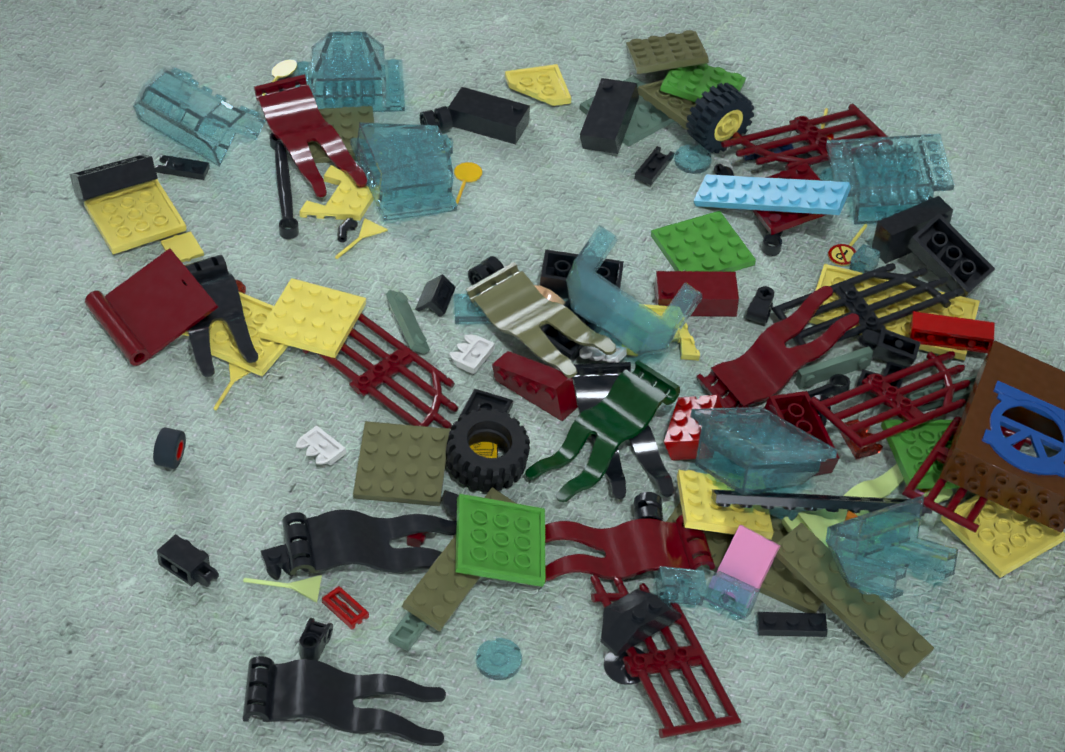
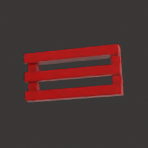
M340 586L322 597V603L351 630L355 628V624H361L362 619L366 620L369 618V612ZM336 594L339 595L345 602H342V601H341L338 597H336L335 595H336ZM346 603H348L359 614H355Z

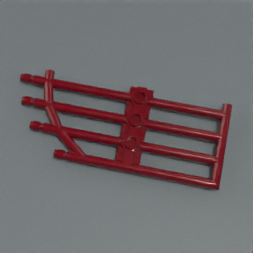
M852 103L848 107L849 110L813 119L799 116L795 117L794 120H790L789 125L744 136L735 132L732 136L733 138L721 142V146L727 148L741 144L746 148L736 151L737 157L755 153L763 156L755 160L757 165L778 161L788 163L785 165V169L788 170L805 163L810 166L893 144V141ZM851 116L859 118V120L823 129L815 126ZM862 126H867L870 129L831 140L826 137V135ZM791 131H796L799 134L759 145L751 142ZM872 136H877L881 139L838 150L835 147ZM802 141L811 144L779 153L768 151ZM814 151L821 154L807 159L794 157Z
M361 313L357 320L398 350L389 355L352 328L349 335L382 359V361L373 365L344 343L340 350L367 370L360 376L338 359L316 353L352 380L349 386L353 388V391L362 396L369 393L408 424L429 427L435 421L443 428L451 429L452 424L447 419L445 420L438 411L440 404L452 412L458 411V406L442 394L441 382L452 388L455 385L454 381L449 377L447 378L444 373ZM302 349L305 354L310 352ZM414 361L429 372L432 377L433 387L406 368V366ZM400 372L434 398L432 406L429 407L391 377ZM385 383L427 416L422 422L418 421L377 390L376 387Z
M931 351L926 356L928 360L884 377L881 374H871L862 380L864 385L822 401L812 397L809 403L862 449L964 407L966 401L960 399L952 402L955 392L967 388L971 383L969 380H963L953 384L951 376L965 370L964 365H957L949 369L944 366L943 362L955 357L954 351L938 356ZM933 366L939 371V373L898 389L889 384ZM944 380L945 388L913 401L903 396ZM866 392L878 396L835 414L828 409L830 406ZM944 397L943 406L925 414L918 409L920 406ZM881 404L892 408L850 426H847L842 421L845 418ZM895 416L905 420L903 423L863 439L856 434L858 431Z
M957 416L938 440L902 492V495L976 533L980 525L974 523L988 499L980 496L965 518L954 511L968 490L959 487L946 508L934 502L947 483L946 480L939 477L927 497L915 492V489L935 460L943 464L945 463L950 450L945 445L955 435L961 417ZM1000 425L1004 436L1009 437L1016 433ZM1026 438L1014 444L1013 447L1020 451L1024 443L1030 446L1032 443L1030 438Z
M596 575L590 578L596 593L591 594V600L593 603L601 602L604 608L612 604L611 602H615L629 594L620 577L613 579L618 593H606L600 579ZM645 583L639 585V590L651 593ZM672 601L670 604L682 614L681 618L673 623L681 626L690 646H679L669 626H666L660 631L670 649L658 650L650 636L643 640L649 653L637 654L633 646L626 650L628 656L623 657L628 674L631 677H639L664 728L659 729L660 738L741 723L740 717L680 605L676 601ZM691 666H702L728 716L716 718L690 668ZM681 669L707 720L695 722L669 670ZM660 673L685 724L673 725L648 674Z

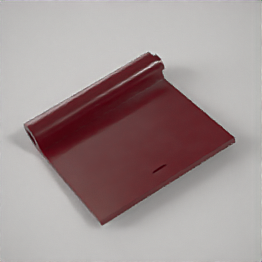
M171 248L105 296L101 291L96 290L90 292L85 298L86 306L133 366L146 362L218 308L217 304Z

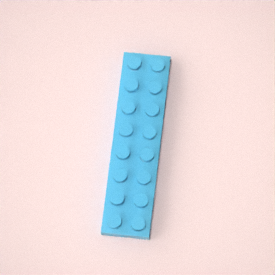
M706 174L694 199V204L699 207L840 215L851 186L850 182Z

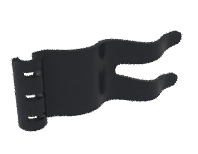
M220 254L185 265L218 306L216 310L188 330L195 361L201 374L204 377H210L215 374L210 348V329L215 321H223L227 325L243 358L248 363L256 362L258 360V353L250 338L239 290L234 276L227 269L224 257Z
M631 362L574 364L577 374L572 377L575 386L579 414L586 409L598 405L611 390L619 376L618 373H622L625 370L631 372ZM648 424L641 433L628 440L640 465L647 475L656 482L661 495L670 497L674 494L673 481L662 462L654 435ZM591 434L593 442L595 443L597 435ZM617 448L605 472V476L610 482L613 497L623 499L626 496V480L621 466L619 449Z
M333 510L307 518L303 513L293 512L287 514L282 519L291 575H296L297 570L301 568H307L309 573H316L348 564L364 565L375 570L392 573L430 569L442 553L441 551L424 547L392 548L389 542L423 532L456 535L457 520H446L433 515L408 514L394 518H378L354 510Z
M256 656L249 660L242 719L244 722H249L250 716L253 715L262 717L263 722H276L291 718H309L344 732L356 734L386 733L399 736L419 745L440 746L444 742V734L441 731L422 728L406 718L386 710L355 707L353 701L375 695L389 694L407 697L419 702H441L445 700L446 692L441 687L422 686L408 679L389 674H350L316 660L299 659L274 664V661L268 657ZM261 684V685H264L265 687H263V686H253V685Z

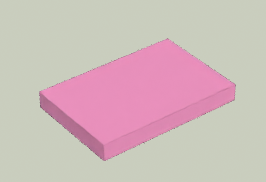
M739 525L711 586L747 606H752L780 545L743 525Z

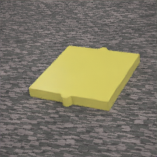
M191 231L181 235H174L172 238L161 241L164 250L166 251L171 248L181 262H190L191 259L204 256L203 250Z

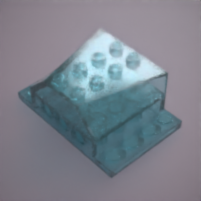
M366 31L329 32L311 47L312 61L296 62L297 68L294 71V77L305 74L307 85L310 86L318 109L372 106L373 112L405 111L403 62L396 59L385 60L384 45Z
M359 122L358 138H351L350 145L359 166L365 172L368 187L383 221L457 211L458 205L452 194L454 176L450 150L438 126Z
M941 134L827 140L826 142L833 180L837 182H850L851 189L847 197H852L854 225L877 223L879 220L932 199L934 191L954 190V182Z
M762 407L691 410L690 417L698 421V424L702 426L695 465L713 476L716 481L727 485V488L735 490L743 496L802 485L819 472L821 462H825L827 459H836L838 450Z

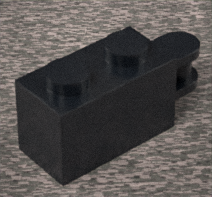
M884 328L879 333L867 329L858 339L860 345L871 348L873 357L910 367L915 362L921 343Z
M176 534L157 550L158 564L191 587L197 582L208 587L211 584V580L219 577L217 570L210 566L208 554L204 550H199L193 546L189 540L182 539Z

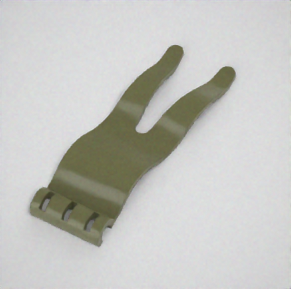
M515 262L465 289L472 304L475 307L479 306L489 321L499 331L519 339L539 359L559 369L567 378L574 377L577 374V369L572 361L561 354L540 329L542 325L549 324L570 340L583 346L595 347L606 355H612L617 350L616 345L610 338L590 329L567 307L546 299L525 273L518 270Z

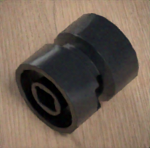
M447 106L435 108L434 112L432 110L420 112V124L425 135L437 133L438 130L441 132L453 127L451 113Z
M490 256L480 264L469 269V281L471 285H474L501 270L504 266L498 258Z
M643 492L634 498L635 520L657 519L663 521L662 499L660 495L654 492Z

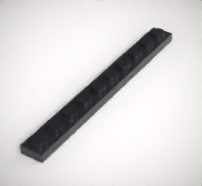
M712 489L711 495L712 500L721 507L739 504L742 508H752L753 505H761V508L774 509V506H783L782 508L786 510H796V507H804V510L817 511V508H825L828 512H839V509H846L847 512L850 511L852 513H860V510H867L871 514H882V511H888L893 515H903V512H909L914 516H924L925 513L932 514V510L911 499Z

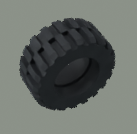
M481 408L477 412L476 410L469 411L467 416L463 414L458 418V421L453 423L451 431H449L446 446V464L448 469L452 470L451 474L454 478H459L460 483L465 486L469 485L471 489L476 491L477 489H482L483 492H489L491 488L501 491L502 487H505V489L511 487L513 482H517L524 473L530 451V439L526 435L527 431L524 426H519L520 422L515 417L512 419L510 414L506 412L500 413L498 409L490 411L487 408ZM479 442L495 443L505 452V455L497 458H486L476 454L470 446Z

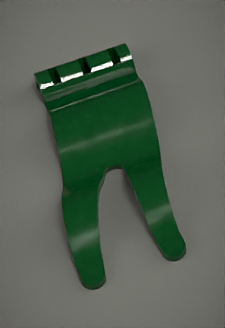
M637 360L635 362V370L632 373L628 370L623 371L614 382L607 396L598 405L584 410L577 416L569 429L564 443L555 454L537 461L525 471L526 478L534 480L549 470L567 465L579 454L587 438L591 434H595L597 438L586 467L577 477L569 480L556 493V498L559 502H567L577 493L593 487L605 474L619 445L625 440L641 433L650 423L662 403L671 405L677 400L680 394L679 385Z

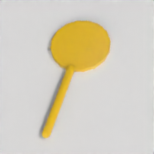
M461 163L454 169L455 177L463 181L455 200L456 205L460 201L466 182L477 181L482 176L481 167L475 163Z

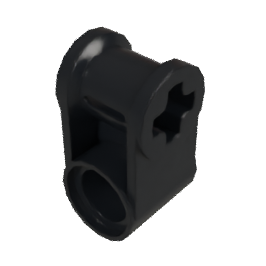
M767 286L758 288L753 301L748 307L746 319L767 324L775 294L772 288Z
M309 618L299 639L301 659L319 660L326 644L331 639L333 633L332 623L323 624L316 622L314 618Z

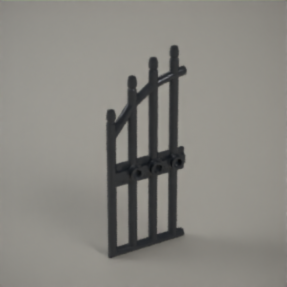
M894 263L887 264L886 266L831 285L833 293L839 299L820 306L813 317L845 306L849 313L806 328L792 339L797 346L806 344L803 338L828 329L836 321L852 313L859 316V326L846 331L836 343L859 335L867 329L879 333L882 328L886 329L885 324L909 316L913 311L919 312L940 303L944 308H948L951 305L949 300L964 294L963 288H957L954 291L941 294L935 288L947 284V277L926 283L917 279L928 273L926 268H921L908 274L891 273V271L896 269ZM872 278L889 280L860 292L854 286ZM903 283L915 287L870 305L864 300L866 297ZM924 292L933 297L881 318H878L874 311ZM812 293L777 305L771 309L779 321L787 318L784 311L802 305Z

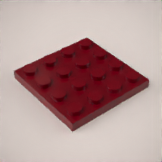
M807 163L764 177L822 181ZM752 210L771 235L828 215Z

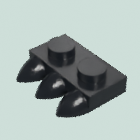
M286 544L261 550V558L271 578L279 580L281 569L286 574L294 576L290 573ZM301 568L305 572L309 571L307 568Z

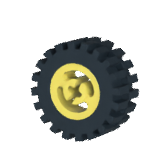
M722 83L717 84V88L712 86L709 88L710 91L708 93L706 91L703 92V97L701 99L697 98L695 101L696 106L691 107L690 112L692 113L687 116L689 121L686 123L688 134L710 153H719L720 150L722 152L726 151L727 148L722 147L721 142L732 139L735 132L741 135L743 133L746 134L748 131L746 129L747 126H751L752 123L750 118L754 117V112H752L754 106L751 100L728 83H724V85Z

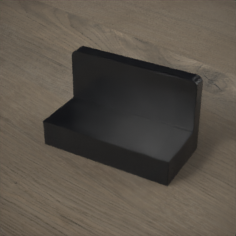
M443 274L426 283L415 309L419 312L429 307L439 317L444 315L456 286Z

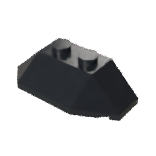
M636 589L603 609L600 642L615 656H618L681 618L682 614L665 599Z

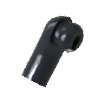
M722 164L714 166L716 175L734 176L731 168Z
M346 218L338 227L339 242L344 243L347 241V231L349 229L355 230L358 226L356 220Z

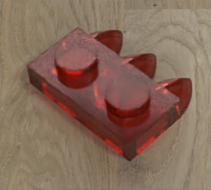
M856 419L844 423L850 426L860 421ZM870 427L856 432L862 439L873 435V433L867 432ZM839 430L855 459L878 454L883 449V445L878 443L860 449Z

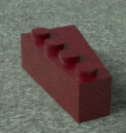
M510 351L504 353L492 364L495 381L560 421H564L578 408L572 377H565L560 370Z

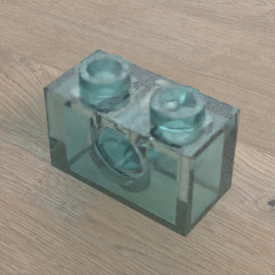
M659 567L655 582L657 596L670 603L702 606L707 590L704 571Z
M718 571L712 577L704 600L708 601L709 605L716 609L723 608L729 611V614L735 618L745 619L751 614L760 589ZM727 592L734 594L735 601L729 600Z

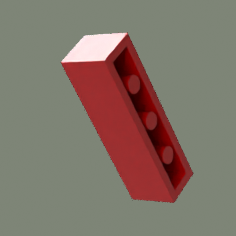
M913 311L909 338L919 341L923 345L988 353L994 342L995 322Z

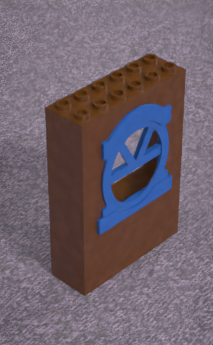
M995 340L976 376L940 478L1062 533L1065 529V371ZM1000 425L1016 433L1005 438ZM1030 438L1037 457L1026 455L1012 445ZM1043 445L1058 451L1059 453L1052 457H1048Z

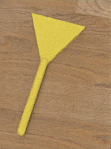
M364 218L359 237L339 252L335 259L340 258L362 238L386 232L388 229Z
M229 363L230 382L213 407L214 410L218 409L234 382L251 373L250 371Z

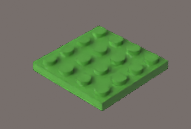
M707 63L670 69L661 85L660 91L695 102L697 98L701 99L703 97V92L706 91L708 93L710 87L714 86L717 88V84L720 83L723 85L724 83L733 85L741 92L746 77L739 73L727 72L721 67L709 66Z
M721 211L651 230L652 239L675 271L734 272L754 266L756 263L752 253Z
M888 419L883 421L880 426L882 430H886L905 422V420ZM930 420L886 438L906 485L909 484L952 420ZM955 435L945 445L946 448L950 449ZM935 460L916 489H932L940 477L944 464ZM947 481L943 488H959L960 486Z
M459 494L457 498L455 572L543 587L545 584V508Z

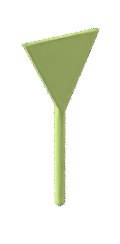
M322 575L291 583L244 578L243 582L291 588L317 603Z

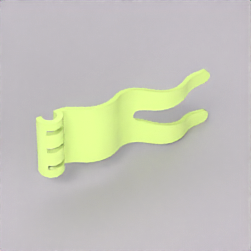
M896 464L878 478L857 484L843 496L886 498L904 481V478ZM943 488L934 502L940 503L950 499L953 494L952 489ZM930 491L923 494V496L927 497ZM826 509L817 511L806 510L799 512L793 521L788 516L784 517L782 525L789 533L800 523H803L839 558H851L869 550L893 529L907 526L921 516H914L909 512H903V515H893L888 511H882V514H871L867 510H860V513L854 514L864 524L863 537L841 531L847 515L846 509H839V512H828Z

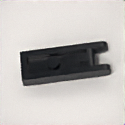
M657 146L636 171L635 179L652 185L673 159L675 153L670 151L668 155L660 153L661 147Z
M161 155L159 158L161 163H165L164 166L156 165L155 167L157 173L205 180L210 169L209 162Z

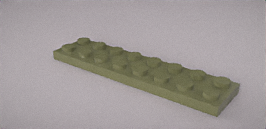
M491 488L484 497L515 503L494 488ZM456 535L402 605V608L439 632L481 578V576L455 572Z
M800 523L777 542L780 548L775 557L902 678L909 674L934 650V647L803 523Z

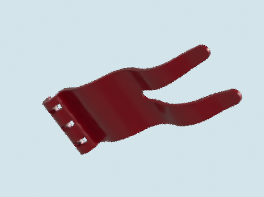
M305 74L254 86L257 103L262 108L272 134L286 147L296 167L304 179L312 186L317 197H325L327 190L324 179L320 175L309 149L308 142L316 141L332 163L339 170L348 174L358 187H365L368 181L365 172L351 157L337 131L322 117L310 86L307 85Z
M823 286L814 291L792 315L769 326L742 356L711 367V372L706 377H703L701 373L696 376L697 381L709 395H718L724 412L730 419L735 420L742 417L748 410L749 405L768 400L769 396L778 394L802 366L823 356L846 331L859 323V316L852 313L836 321L821 336L807 344L792 348L785 346L788 340L797 336L806 327L821 304L833 295V289L830 286Z
M683 514L676 519V522H665L657 519H636L604 529L589 527L573 521H556L545 525V543L556 540H570L606 554L603 558L586 554H573L561 557L545 566V582L567 573L578 572L596 575L608 580H613L615 577H620L624 580L655 570L691 574L697 573V568L702 565H708L709 570L715 569L704 530L685 528Z

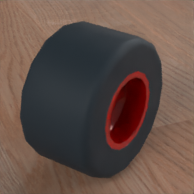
M167 427L159 431L153 450L155 465L172 469L179 466L186 444L184 431Z

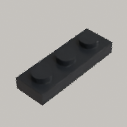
M757 612L758 636L827 637L826 613Z

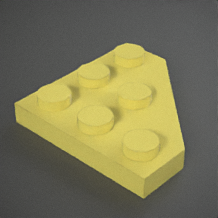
M557 64L505 71V79L510 89L552 106L571 104L570 93Z

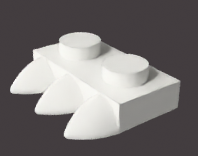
M464 335L467 343H458L457 347L461 352H450V356L456 362V367L475 374L494 351L495 343L477 335Z
M584 346L580 349L579 354L583 359L589 358L592 361L603 360L608 363H618L627 355V348L616 346L617 350L614 354L606 355L595 347Z
M315 426L301 436L296 443V448L308 447L306 456H317L316 464L328 463L332 465L346 454V448L318 426Z

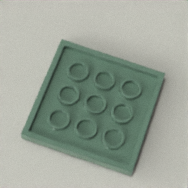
M634 75L624 80L637 83V88L638 86L646 85ZM639 95L623 143L629 147L675 121ZM594 97L582 102L579 110L587 115Z

